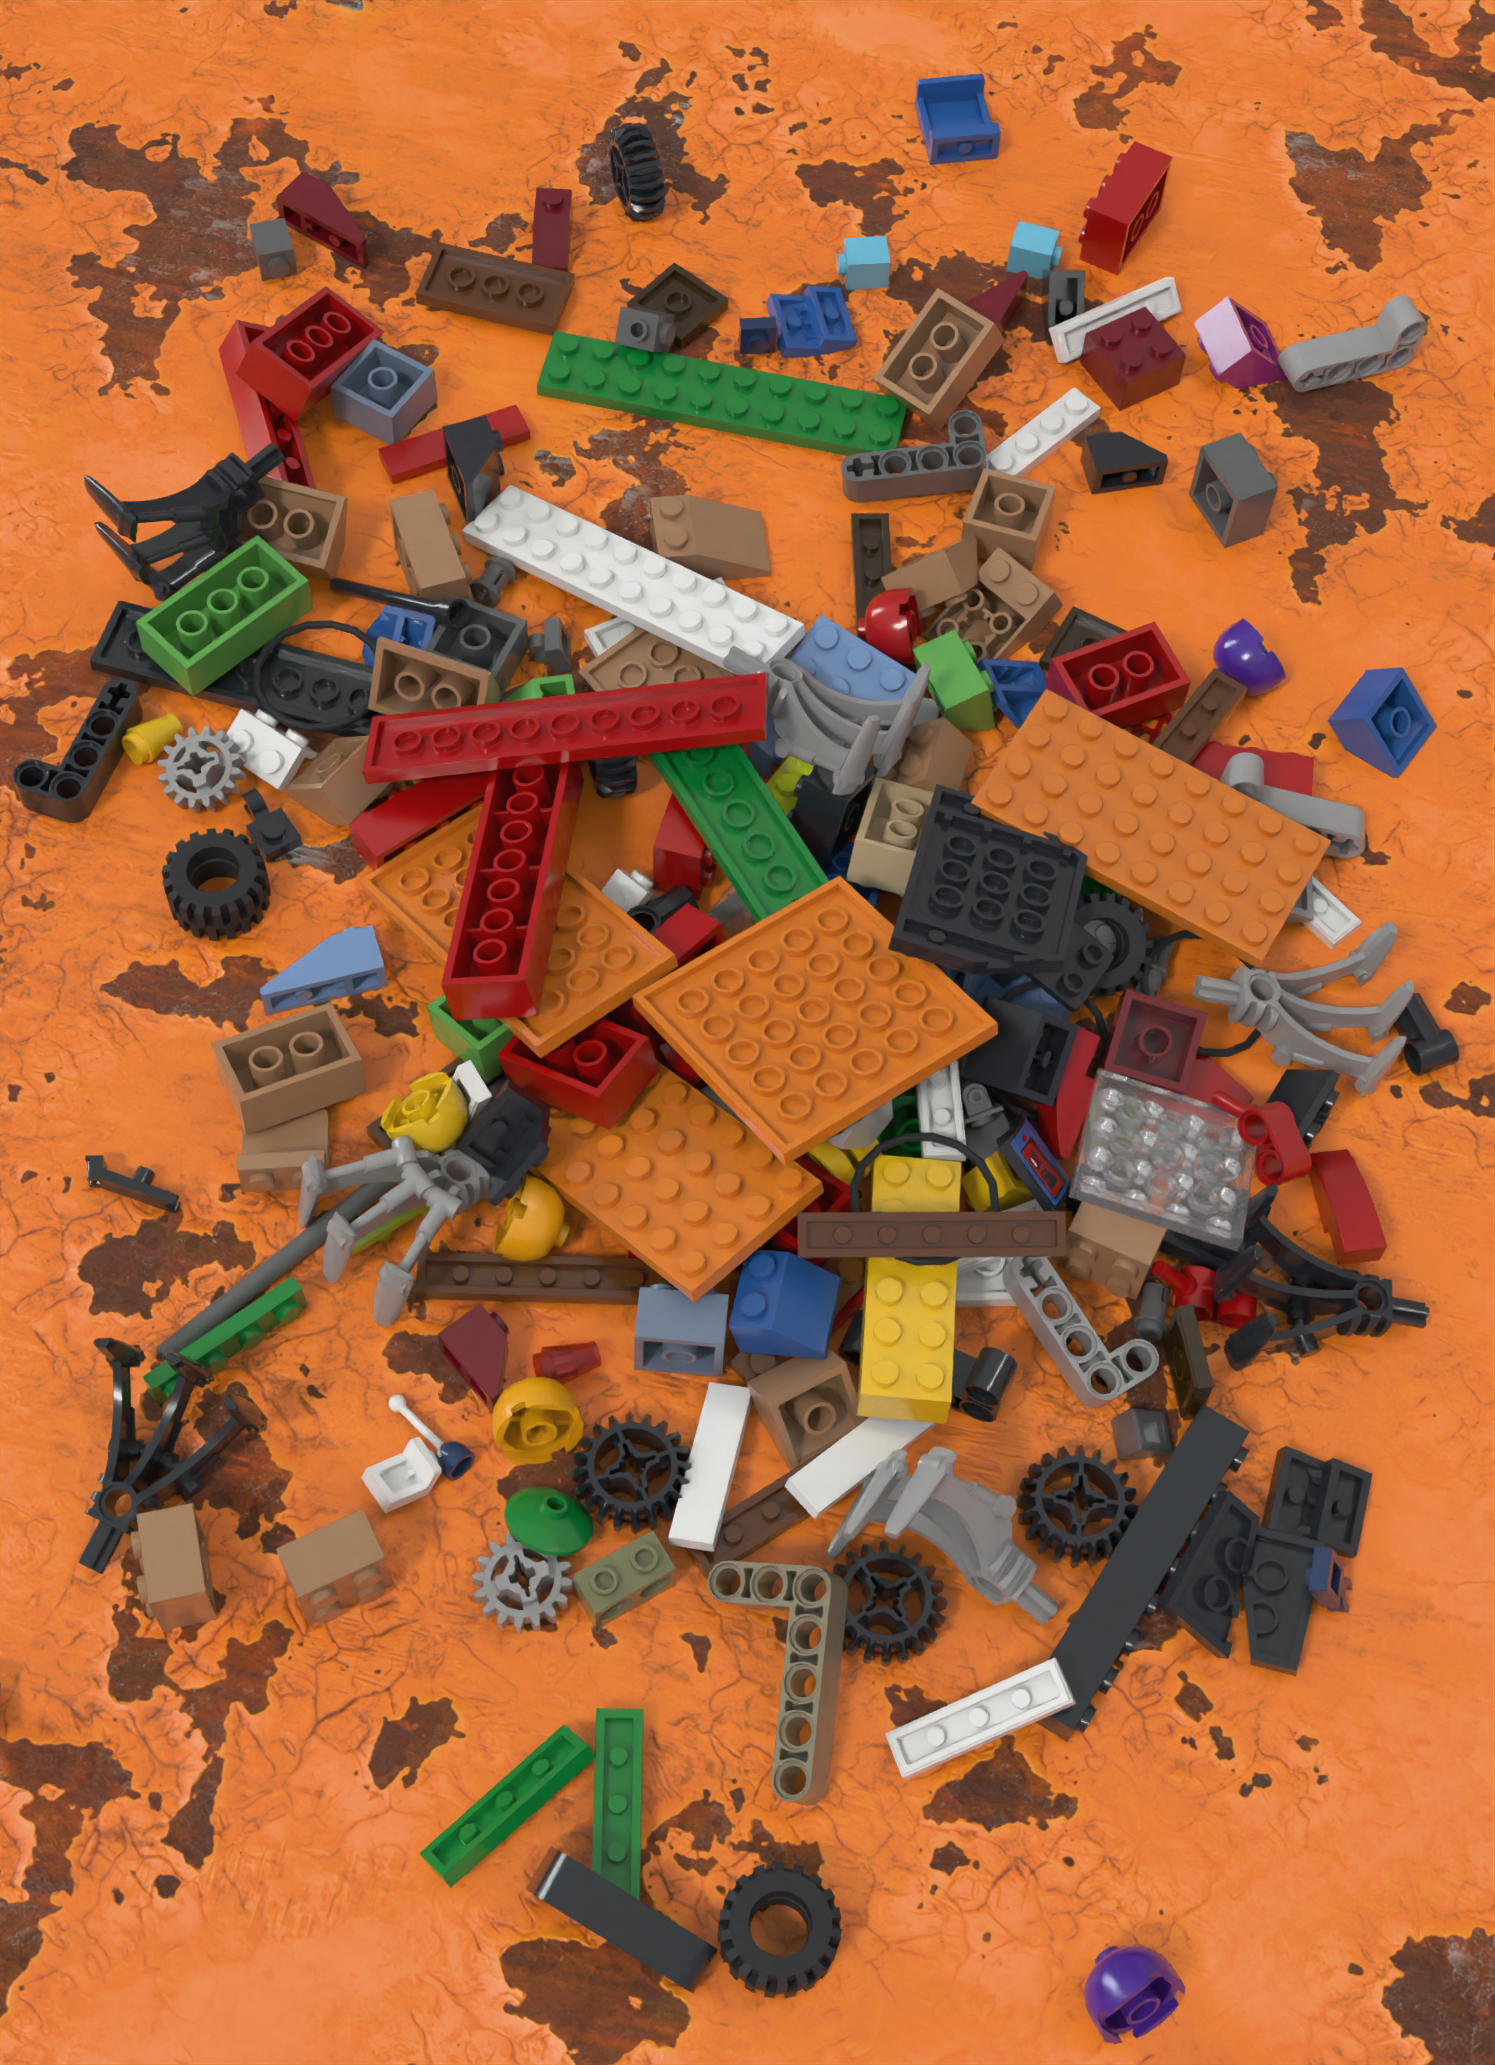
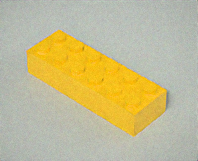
M878 1155L874 1159L871 1175L869 1212H959L961 1162ZM866 1258L857 1416L946 1424L952 1400L957 1260L946 1265L916 1266L894 1258Z

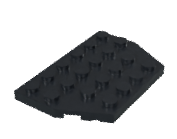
M936 784L888 949L908 957H915L971 975L1060 973L1066 958L1088 856L1075 847L1061 842L1057 835L1044 831L1043 834L1047 837L1044 838L1005 826L979 813L980 808L971 804L975 797L974 795Z

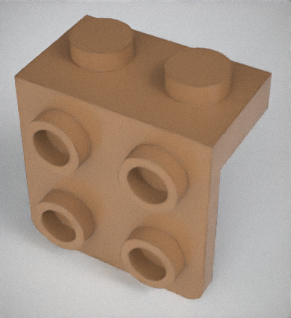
M321 1108L246 1135L242 1127V1154L237 1155V1173L243 1192L301 1189L303 1178L302 1165L308 1161L313 1153H315L316 1160L322 1161L324 1169L328 1170L329 1117L327 1111Z

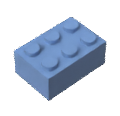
M822 614L789 658L797 666L805 668L810 675L830 689L864 700L891 701L903 699L916 675ZM880 726L879 730H889L891 726Z

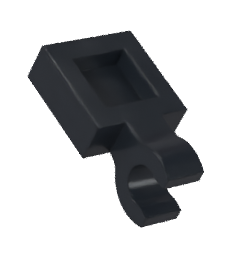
M256 788L242 794V798L246 803L243 805L244 809L253 820L252 823L246 825L247 834L253 843L257 845L267 863L302 845L300 834L281 807L270 813L263 797Z

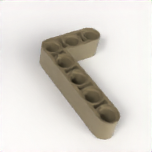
M721 1561L712 1568L707 1579L708 1590L716 1600L742 1609L789 1612L771 1777L772 1788L781 1800L806 1806L815 1805L824 1798L829 1786L848 1600L847 1585L839 1575L815 1566ZM739 1575L740 1587L732 1595L730 1592L731 1581L735 1576ZM781 1577L783 1588L781 1593L774 1598L772 1587L775 1581ZM824 1580L826 1583L825 1595L822 1599L816 1601L814 1596L815 1588L819 1582ZM819 1627L821 1639L818 1645L812 1649L809 1638L812 1631ZM814 1674L816 1687L813 1693L807 1697L804 1685L808 1677ZM809 1722L811 1735L809 1740L802 1745L799 1738L800 1729L805 1723ZM803 1770L806 1775V1784L804 1789L797 1793L794 1787L795 1777Z

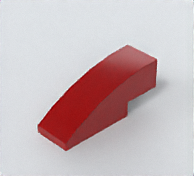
M1079 1026L1053 1106L1037 1104L1038 1134L1057 1160L1069 1159L1099 1082L1085 1075L1101 1037Z
M1344 1149L1310 1153L1312 1165L1309 1176L1323 1231L1330 1234L1337 1265L1379 1261L1387 1248V1244L1369 1190L1349 1151Z

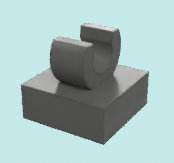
M559 617L544 620V634L530 635L528 637V650L530 652L535 651L536 663H547L550 661L556 673L570 671L571 638Z

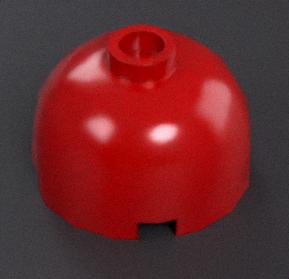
M912 587L894 588L878 594L868 604L865 618H859L858 620L859 638L867 641L869 645L902 666L916 665L912 650L914 649L913 642L916 641V637L921 636L916 595H911Z

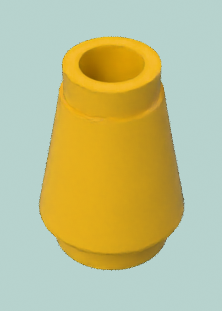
M168 713L165 716L129 728L127 735L121 739L122 746L134 763H150L164 750L165 745L168 746L175 740L174 735L182 734L183 728L177 717Z

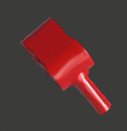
M1221 1090L1213 1094L1211 1104L1237 1118V1129L1241 1139L1249 1146L1258 1147L1260 1152L1254 1160V1169L1260 1182L1266 1186L1271 1184L1279 1186L1304 1178L1309 1174L1312 1165L1311 1155L1300 1135L1294 1115L1285 1103L1275 1101L1260 1106L1257 1104L1247 1105Z
M1157 1260L1152 1265L1151 1271L1153 1275L1172 1287L1175 1295L1174 1312L1177 1306L1193 1304L1197 1322L1217 1323L1239 1329L1256 1317L1258 1299L1238 1291V1296L1230 1301H1223L1221 1304L1215 1301L1213 1296V1280L1216 1273L1209 1268L1185 1266L1176 1270L1164 1260Z

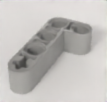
M1400 295L1390 300L1383 307L1375 325L1292 344L1280 353L1277 362L1297 392H1305L1396 370L1408 364L1414 357L1426 332L1427 323L1409 296Z
M1239 753L1232 756L1228 761L1219 780L1220 782L1331 840L1325 855L1349 859L1359 856L1364 851L1365 815L1360 808L1264 785V762L1256 754Z
M1014 1257L1003 1271L1005 1288L1076 1398L1084 1406L1089 1408L1103 1407L1140 1384L1157 1370L1159 1354L1151 1342L1144 1339L1131 1340L1113 1352H1108L1047 1257ZM1030 1269L1033 1276L1023 1278L1019 1271ZM1042 1286L1044 1290L1034 1297L1032 1292H1036ZM1043 1301L1053 1303L1057 1307L1059 1312L1058 1319H1051L1044 1314L1042 1310ZM1067 1338L1075 1339L1081 1344L1083 1348L1082 1357L1075 1356L1068 1351L1066 1346ZM1127 1353L1134 1354L1140 1359L1142 1363L1141 1372H1136L1128 1366L1126 1362ZM1092 1375L1099 1376L1105 1381L1107 1385L1106 1394H1100L1092 1388Z

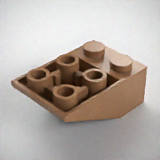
M1000 547L994 551L977 571L978 585L966 591L968 598L955 605L946 607L923 634L931 641L955 629L962 642L968 640L972 645L977 657V662L974 664L979 672L981 671L977 663L981 659L1007 660L1037 636L1063 606L1054 591Z

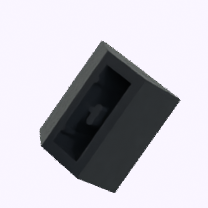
M985 996L981 1008L998 1023V1034L965 1054L959 1076L1022 1100L1052 1107L1079 1026L1041 1011Z
M1286 1069L1266 1104L1279 1101L1285 1103L1291 1109L1300 1135L1309 1151L1316 1134H1319L1332 1107L1340 1095V1092L1334 1090L1340 1074L1333 1070ZM1245 1142L1240 1150L1254 1159L1260 1152L1258 1147L1249 1146Z

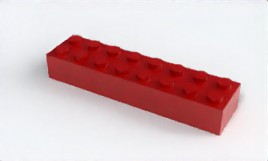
M578 761L490 771L441 983L454 1020L538 1016L584 783Z

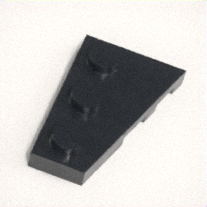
M1218 1491L1156 1604L1213 1655L1224 1659H1229L1232 1642L1227 1641L1232 1618H1238L1241 1601L1236 1598L1241 1575L1249 1570L1260 1517L1231 1491Z
M1258 1526L1249 1570L1241 1575L1251 1665L1293 1676L1297 1675L1314 1597L1305 1585V1570L1307 1564L1313 1562L1314 1548L1325 1547V1542Z

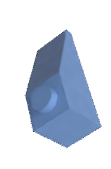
M373 925L350 927L341 933L332 934L262 986L260 993L266 1016L387 987L384 964Z

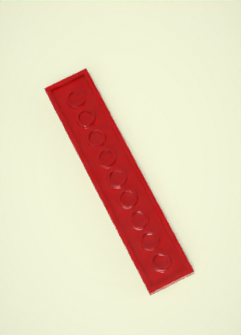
M766 672L376 716L372 717L362 773L366 783L373 784L766 741L769 683Z

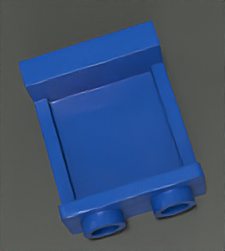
M982 73L927 78L917 81L914 107L930 165L997 159L1001 131L999 124L991 123L984 98L985 78Z

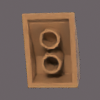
M688 494L650 497V531L654 553L711 580L722 577L723 580L771 576L761 512Z

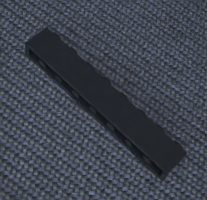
M1201 1405L1049 1658L1050 1660L1055 1657L1058 1660L1076 1704L1043 1718L1036 1723L1068 1742L1075 1729L1082 1734L1084 1733L1097 1709L1089 1704L1097 1691L1104 1695L1109 1691L1120 1672L1112 1665L1120 1652L1128 1657L1142 1633L1135 1629V1626L1142 1614L1151 1619L1158 1607L1156 1604L1162 1595L1157 1591L1164 1577L1168 1580L1172 1577L1183 1557L1178 1553L1186 1541L1190 1543L1203 1520L1200 1516L1207 1504L1211 1506L1218 1491L1227 1490L1228 1485L1221 1481L1227 1470L1230 1469L1237 1473L1249 1449L1242 1445L1250 1431L1206 1405Z

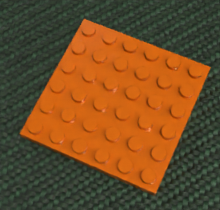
M840 875L632 995L634 1008L784 1165H787L998 1034V1023L934 963L915 957H908L888 949L894 926Z

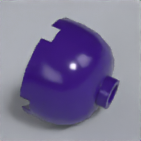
M1242 618L1236 623L1231 624L1219 635L1214 645L1213 660L1217 670L1247 687L1245 696H1260L1276 688L1286 679V674L1274 652H1268L1261 643L1264 641V638L1248 621Z
M1129 1945L1121 1948L1111 1946L1096 1957L1095 1965L1088 1975L1084 1988L1085 2006L1104 2041L1118 2044L1123 2043L1118 2036L1119 2034H1124L1133 2029L1134 2037L1138 2038L1165 2021L1179 2005L1174 1995L1178 1990L1184 1994L1185 1986L1173 1966L1159 1952L1142 1945Z

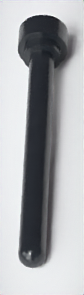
M334 578L330 582V589L334 593L434 616L442 627L459 630L466 625L469 619L470 610L468 603L461 598L445 596L435 601L341 578Z

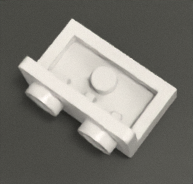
M241 708L227 735L229 740L233 739L240 747L237 753H240L246 760V763L242 766L278 790L284 791L283 789L291 782L304 758L314 760L318 753L307 747L310 740L290 728L287 732L278 728L277 724L279 721L268 712L259 708L256 713Z

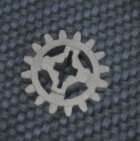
M205 726L202 734H199L193 727H190L188 730L189 737L184 739L179 734L174 735L177 742L174 748L167 745L164 746L163 749L169 757L168 759L158 760V765L166 772L157 777L166 786L163 792L171 800L175 799L174 803L181 809H185L189 805V808L194 813L199 814L202 805H204L212 813L215 812V802L220 800L227 806L230 803L226 795L229 792L240 793V789L235 785V781L246 779V774L238 768L244 765L246 760L240 753H237L240 750L238 744L233 739L229 740V736L224 731L219 730L215 734L209 726ZM207 747L216 748L222 751V753L218 754L216 751L209 753ZM185 785L187 788L195 787L197 793L186 791L182 786Z
M508 1533L506 1534V1545L501 1548L493 1541L489 1544L491 1558L479 1556L477 1559L478 1567L484 1572L473 1574V1584L482 1587L474 1592L476 1603L488 1602L482 1609L483 1616L489 1619L497 1614V1625L500 1630H503L509 1622L515 1624L516 1634H521L524 1624L531 1623L535 1632H539L540 1620L545 1617L554 1624L557 1621V1614L554 1608L567 1609L568 1598L562 1593L573 1591V1580L565 1578V1576L571 1573V1565L569 1561L559 1562L562 1556L541 1554L527 1548L520 1542H515L513 1536ZM525 1556H532L541 1561L535 1562ZM507 1561L508 1564L504 1572L495 1576V1580H493L497 1569ZM517 1568L520 1569L521 1575L530 1584L528 1587L529 1597L526 1596L525 1590L521 1589L520 1584L516 1581L518 1578ZM553 1584L551 1593L546 1598V1600L539 1605L538 1600L542 1592L551 1589L550 1585ZM511 1603L522 1610L513 1609L504 1604Z

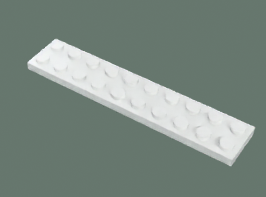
M509 485L476 517L475 521L470 522L461 530L465 542L491 555L503 558L512 565L730 672L732 671L724 667L723 660L728 655L732 646H736L765 664L776 653L785 657L806 635L804 623L512 485Z

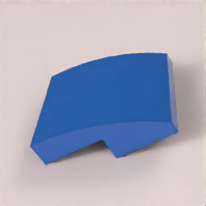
M807 286L803 296L769 295L766 306L769 316L776 318V339L783 358L830 354L856 345V335L841 288Z

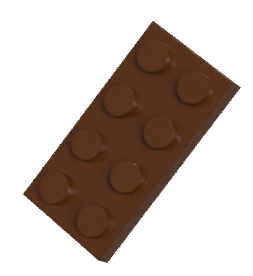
M438 242L415 293L416 304L553 336L574 287L575 274Z

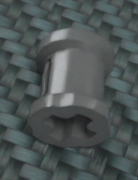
M490 556L485 562L486 569L480 578L474 579L469 587L476 601L488 607H496L501 601V592L507 584L514 582L517 574L515 568L507 560L497 556Z

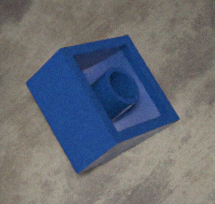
M1403 667L1366 670L1328 719L1329 724L1346 751L1392 778H1398L1437 727Z
M756 1250L744 1260L729 1322V1329L740 1352L826 1359L842 1284L841 1278L804 1259H797V1256L790 1252Z

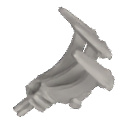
M732 646L728 655L723 660L724 667L737 675L766 672L769 683L768 711L773 716L776 733L781 737L775 742L777 755L781 758L792 756L812 766L819 765L834 772V788L832 793L839 796L852 794L859 785L863 784L865 779L864 772L871 756H874L873 762L878 769L877 777L886 776L901 758L902 747L905 739L912 733V725L929 681L931 670L929 662H924L921 665L903 699L872 701L854 698L830 689L810 675L805 668L797 666L796 663L782 657L778 653L764 664L736 646ZM880 726H891L889 730H879Z
M1389 921L1383 923L1371 933L1356 950L1349 953L1347 958L1338 962L1294 973H1278L1271 970L1264 971V969L1256 967L1249 969L1248 967L1240 966L1234 972L1230 981L1198 975L1195 979V987L1192 994L1197 1000L1228 1005L1229 1023L1235 1024L1239 1022L1245 1027L1256 1026V1029L1261 1032L1263 1039L1275 1046L1271 1054V1060L1275 1064L1288 1066L1291 1061L1313 1068L1319 1069L1323 1067L1356 1077L1354 1086L1359 1091L1356 1098H1362L1365 1095L1374 1093L1377 1084L1402 1052L1406 1036L1396 1037L1376 1056L1367 1057L1338 1048L1310 1032L1330 1031L1331 1028L1367 1027L1368 1037L1371 1038V1045H1374L1389 1035L1388 1030L1396 1022L1412 998L1414 984L1412 980L1406 981L1380 1006L1337 1007L1318 1004L1300 998L1320 990L1324 984L1352 973L1360 987L1365 982L1371 980L1396 941L1398 930L1394 923Z
M401 1136L392 1141L391 1149L363 1156V1160L325 1170L323 1162L316 1160L315 1153H313L308 1161L302 1165L303 1178L297 1211L299 1225L302 1229L311 1222L322 1195L361 1184L401 1182L383 1195L378 1204L350 1224L337 1211L334 1213L326 1228L328 1234L322 1267L324 1277L332 1285L340 1279L352 1249L358 1245L357 1242L361 1238L404 1212L423 1205L430 1207L429 1212L415 1233L416 1239L399 1266L385 1261L378 1273L379 1279L374 1296L373 1317L375 1322L384 1328L394 1324L404 1308L409 1293L415 1284L413 1282L414 1275L410 1274V1272L440 1228L449 1218L454 1220L457 1215L485 1199L488 1195L491 1171L457 1148L454 1150L448 1149L440 1155L433 1154L428 1150L415 1151L412 1138Z
M933 1447L928 1454L922 1455L913 1475L907 1474L908 1465L904 1459L908 1452L898 1449L893 1451L884 1461L877 1465L876 1472L863 1482L861 1491L833 1537L826 1554L827 1560H836L868 1522L886 1523L884 1533L890 1538L897 1539L907 1529L936 1545L958 1567L966 1583L976 1589L978 1593L994 1606L1013 1601L1041 1626L1045 1625L1049 1618L1054 1617L1058 1611L1056 1608L1058 1604L1031 1581L1038 1565L1012 1542V1521L1009 1518L1016 1511L1014 1497L998 1494L977 1482H967L953 1474V1462L957 1454L943 1447Z

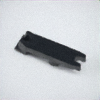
M103 1155L85 1156L87 1163L86 1180L89 1181V1187L103 1188L165 1211L178 1212L181 1203L178 1201L179 1196L152 1186L151 1183L155 1177V1173L152 1170L138 1166L133 1177L129 1178L107 1170Z

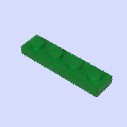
M291 1276L178 1352V1354L189 1356L212 1367V1374L219 1372L228 1363V1359L242 1349L250 1350L262 1342L266 1333L279 1324L287 1325L294 1321L301 1314L302 1309L307 1306L303 1289L294 1277ZM166 1360L144 1375L143 1379L150 1395L158 1406L167 1400L170 1401L178 1376Z
M596 1708L592 1871L640 1900L643 1709Z
M562 1725L419 1854L426 1864L452 1888L570 1780L577 1776L596 1756L587 1743L567 1726Z

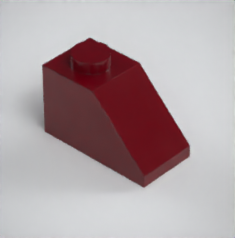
M537 187L533 220L532 264L568 272L573 224L571 189Z
M478 1304L437 1335L441 1353L493 1414L494 1406L504 1388L509 1354L507 1335L510 1332L503 1319L496 1312L489 1314L481 1304Z

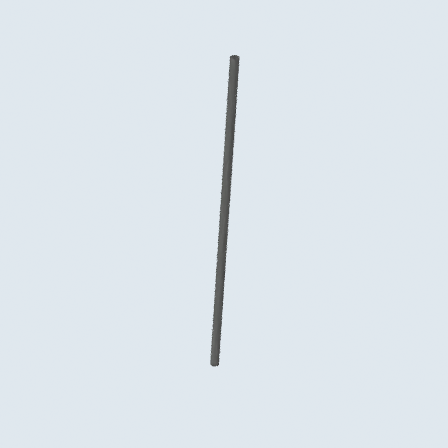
M735 891L709 911L707 915L719 921L723 927L747 907ZM609 1012L602 1018L607 1019L609 1016H611V1012ZM505 1073L487 1086L492 1095L490 1101L507 1082ZM400 1182L362 1184L155 1347L158 1354L166 1361L167 1352L178 1353L219 1326L324 1243L328 1234L326 1231L328 1222L333 1218L336 1211L350 1222Z

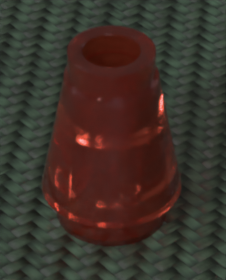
M594 1341L543 1346L541 1352L533 1354L532 1357L536 1377L554 1379L562 1385L593 1370V1368L601 1366L600 1352Z

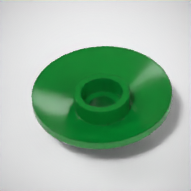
M549 1487L525 1488L513 1494L505 1507L504 1519L510 1533L521 1544L538 1553L550 1556H568L583 1550L591 1540L593 1521L590 1514L584 1511L583 1505L578 1500L560 1490Z

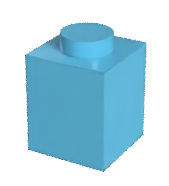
M1018 221L1010 245L1006 271L1017 274L1025 270L1029 277L1042 280L1043 269L1058 268L1063 250L1062 246L1057 245L1060 230Z
M886 236L844 238L843 252L836 256V267L838 276H844L846 290L888 288L891 262Z

